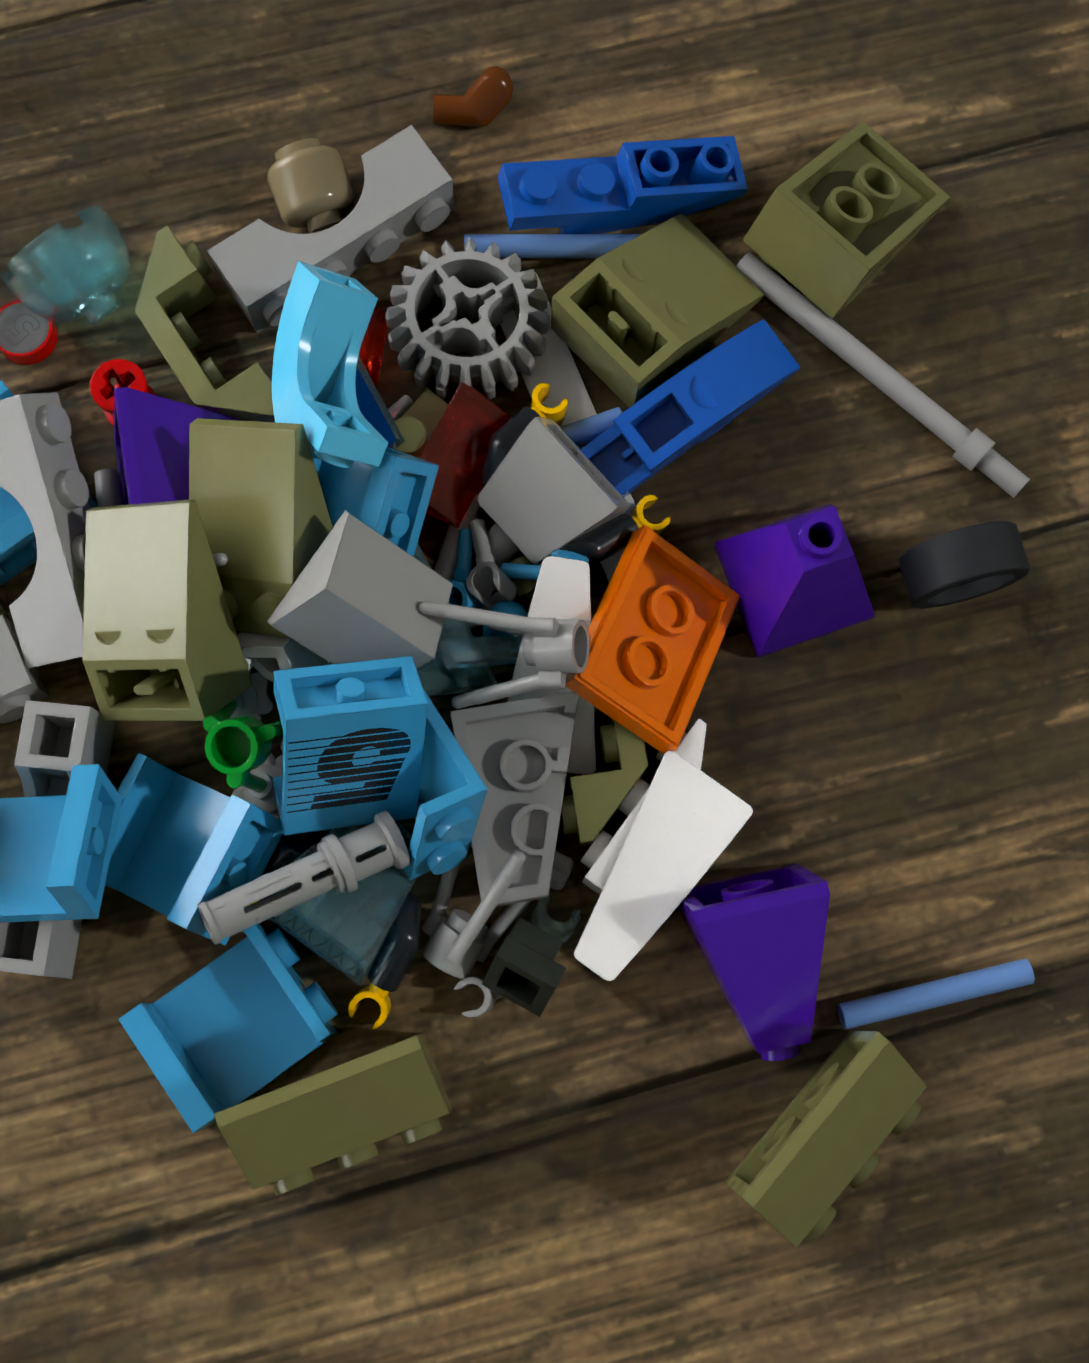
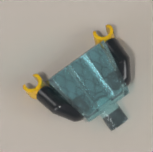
M394 820L402 834L407 850H409L412 832L403 823ZM354 826L335 828L329 832L320 830L281 840L278 842L262 875L271 873L318 852L317 844L321 843L322 838L334 834L337 838H341L358 829ZM394 866L358 881V889L353 892L338 894L333 889L278 916L269 918L359 986L368 975V979L371 982L370 986L364 987L357 992L350 1001L348 1011L352 1018L359 1006L360 1000L371 998L377 1001L381 1007V1014L372 1029L382 1026L387 1019L391 1009L388 993L389 991L394 992L398 990L419 948L421 904L411 892L417 877L410 880L404 868L398 870Z

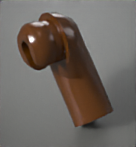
M496 66L487 68L464 95L434 94L433 124L484 127L490 124L512 97L513 84L507 71Z

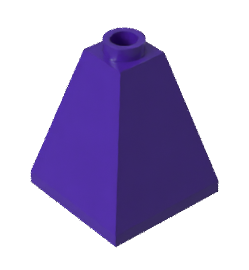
M128 387L114 388V445L123 505L189 500V424L197 418L243 420Z
M827 504L714 543L729 587L740 595L737 607L757 658L854 626L875 617L855 555L837 510L832 504Z
M799 864L696 885L678 906L747 1040L758 1054L761 1053L762 1059L766 1061H779L795 1057L801 1053L800 1044L811 1042L830 892L826 880Z

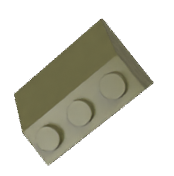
M850 1031L726 1180L725 1184L796 1248L804 1238L813 1242L822 1235L833 1221L837 1211L831 1205L849 1184L853 1189L859 1187L874 1171L880 1159L874 1152L889 1133L892 1132L895 1136L900 1135L916 1119L922 1108V1105L916 1100L927 1086L892 1043L880 1032Z
M421 1034L214 1113L220 1132L252 1189L255 1190L272 1183L275 1194L279 1195L314 1181L315 1178L311 1167L337 1158L340 1170L379 1155L375 1142L401 1133L405 1145L443 1130L439 1117L449 1114L452 1108L426 1035Z

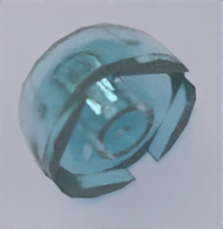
M99 205L85 208L76 213L84 224L75 229L72 227L64 229L60 222L26 245L7 264L12 272H4L1 277L16 297L31 312L46 320L69 323L85 316L93 325L109 316L121 305L115 295L128 280L131 266L128 245L116 224L105 209Z

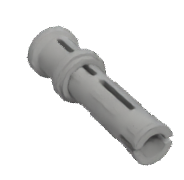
M384 810L374 816V823L341 838H337L334 834L322 838V842L317 844L318 852L271 873L264 874L209 901L198 903L199 913L215 945L219 944L227 937L271 917L278 916L330 890L335 889L338 894L353 892L358 889V881L391 866L398 870L409 866V853L394 819Z

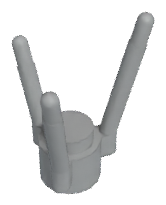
M423 601L419 605V610L422 614L487 625L495 631L524 635V660L528 666H536L539 670L538 674L455 696L452 699L454 708L460 709L475 704L478 705L540 688L563 689L566 684V673H583L586 669L590 641L589 632L584 620L531 618Z
M515 851L473 915L460 909H454L450 917L446 916L460 864L441 875L432 910L421 927V930L430 936L422 954L431 964L447 974L464 979L468 977L476 961L485 962L494 944L531 902L510 904L489 929L485 925L526 858L522 851Z

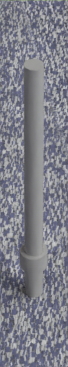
M748 252L739 261L736 267L764 293L766 298L954 449L956 452L952 457L972 472L976 467L1013 498L1030 480V478L993 449L996 443L978 428L971 432L753 254Z

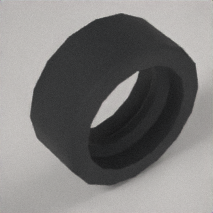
M1007 520L971 525L944 533L908 549L899 557V566L911 605L914 608L920 609L951 605L989 594L1021 580L1030 571L1029 561L1017 524Z

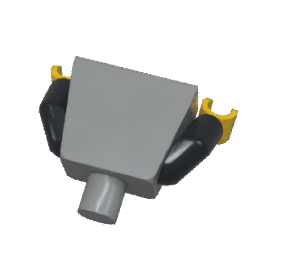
M540 383L533 390L531 408H521L495 431L489 439L481 473L484 488L479 493L477 501L496 522L487 531L491 554L494 556L495 564L500 569L503 563H508L520 550L535 565L542 564L543 559L551 556L553 550H567L581 554L589 559V563L604 561L625 549L632 533L643 525L659 534L670 523V517L664 519L659 524H652L644 518L643 509H647L658 499L654 495L643 497L631 510L630 515L623 514L631 505L559 427L566 417L568 399H563L561 404L555 408H546L541 404L548 398L550 393V385L547 383Z

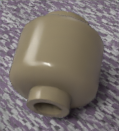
M318 138L302 139L280 148L274 155L276 162L268 171L267 181L283 222L294 228L307 227L309 233L326 230L341 222V215L348 211L354 203L355 193L339 152L332 146L321 145Z

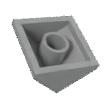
M345 510L267 622L275 629L332 664L412 656L417 669L435 658L444 622V617L422 614L419 610V605L423 601L448 604L453 584Z

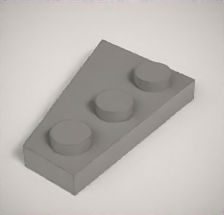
M574 692L450 711L454 737L488 789L471 841L481 901L515 851H522L526 859L497 906L548 898L579 697Z

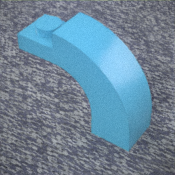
M298 261L282 309L274 348L272 404L275 422L303 424L313 458L321 459L343 468H351L354 461L379 467L388 442L362 415L357 403L355 387L356 368L361 344L378 298L354 278Z

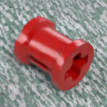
M112 359L101 364L94 371L90 380V393L95 403L104 411L108 422L113 427L114 388L128 387L156 395L154 390L148 386L141 368L125 359ZM111 377H114L118 382L114 386L109 381Z

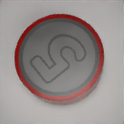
M16 300L4 305L0 309V351L7 359L17 364L31 365L43 361L53 352L58 341V330L55 322L43 306L30 300Z

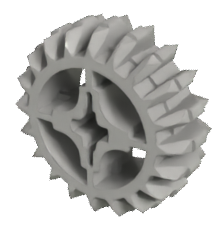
M471 237L464 245L465 251L454 252L453 246L445 240L441 246L442 256L437 259L423 250L419 256L421 270L405 265L401 273L404 285H392L390 298L394 306L387 308L385 315L387 326L393 329L388 334L390 348L394 352H400L398 355L400 368L404 372L415 370V383L420 389L436 380V394L442 400L449 395L452 387L458 388L461 401L465 404L472 398V389L482 388L486 399L491 401L496 396L495 384L498 382L505 388L514 391V388L518 385L516 372L531 376L535 370V359L533 356H542L545 353L547 340L543 334L550 330V315L544 312L547 308V294L544 290L536 289L538 277L534 269L520 272L521 259L518 257L517 252L500 260V248L495 241L486 249L485 253L477 252L476 243ZM439 297L442 303V312L432 319L433 326L422 333L419 329L421 318L427 307ZM513 309L518 319L517 325L511 336L499 347L495 340L494 329L503 323V315ZM467 353L474 357H460L453 354Z

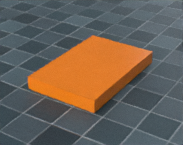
M643 525L632 533L589 625L590 649L586 669L583 673H567L565 686L661 753L665 754L667 751L677 750L740 595L649 527Z

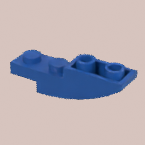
M734 136L625 142L622 144L617 156L502 163L497 176L509 231L558 227L560 234H603L667 221L680 213L686 216L743 196L748 190Z
M763 319L722 343L647 394L613 420L614 425L583 447L581 451L625 498L699 441L702 444L798 372L801 367Z

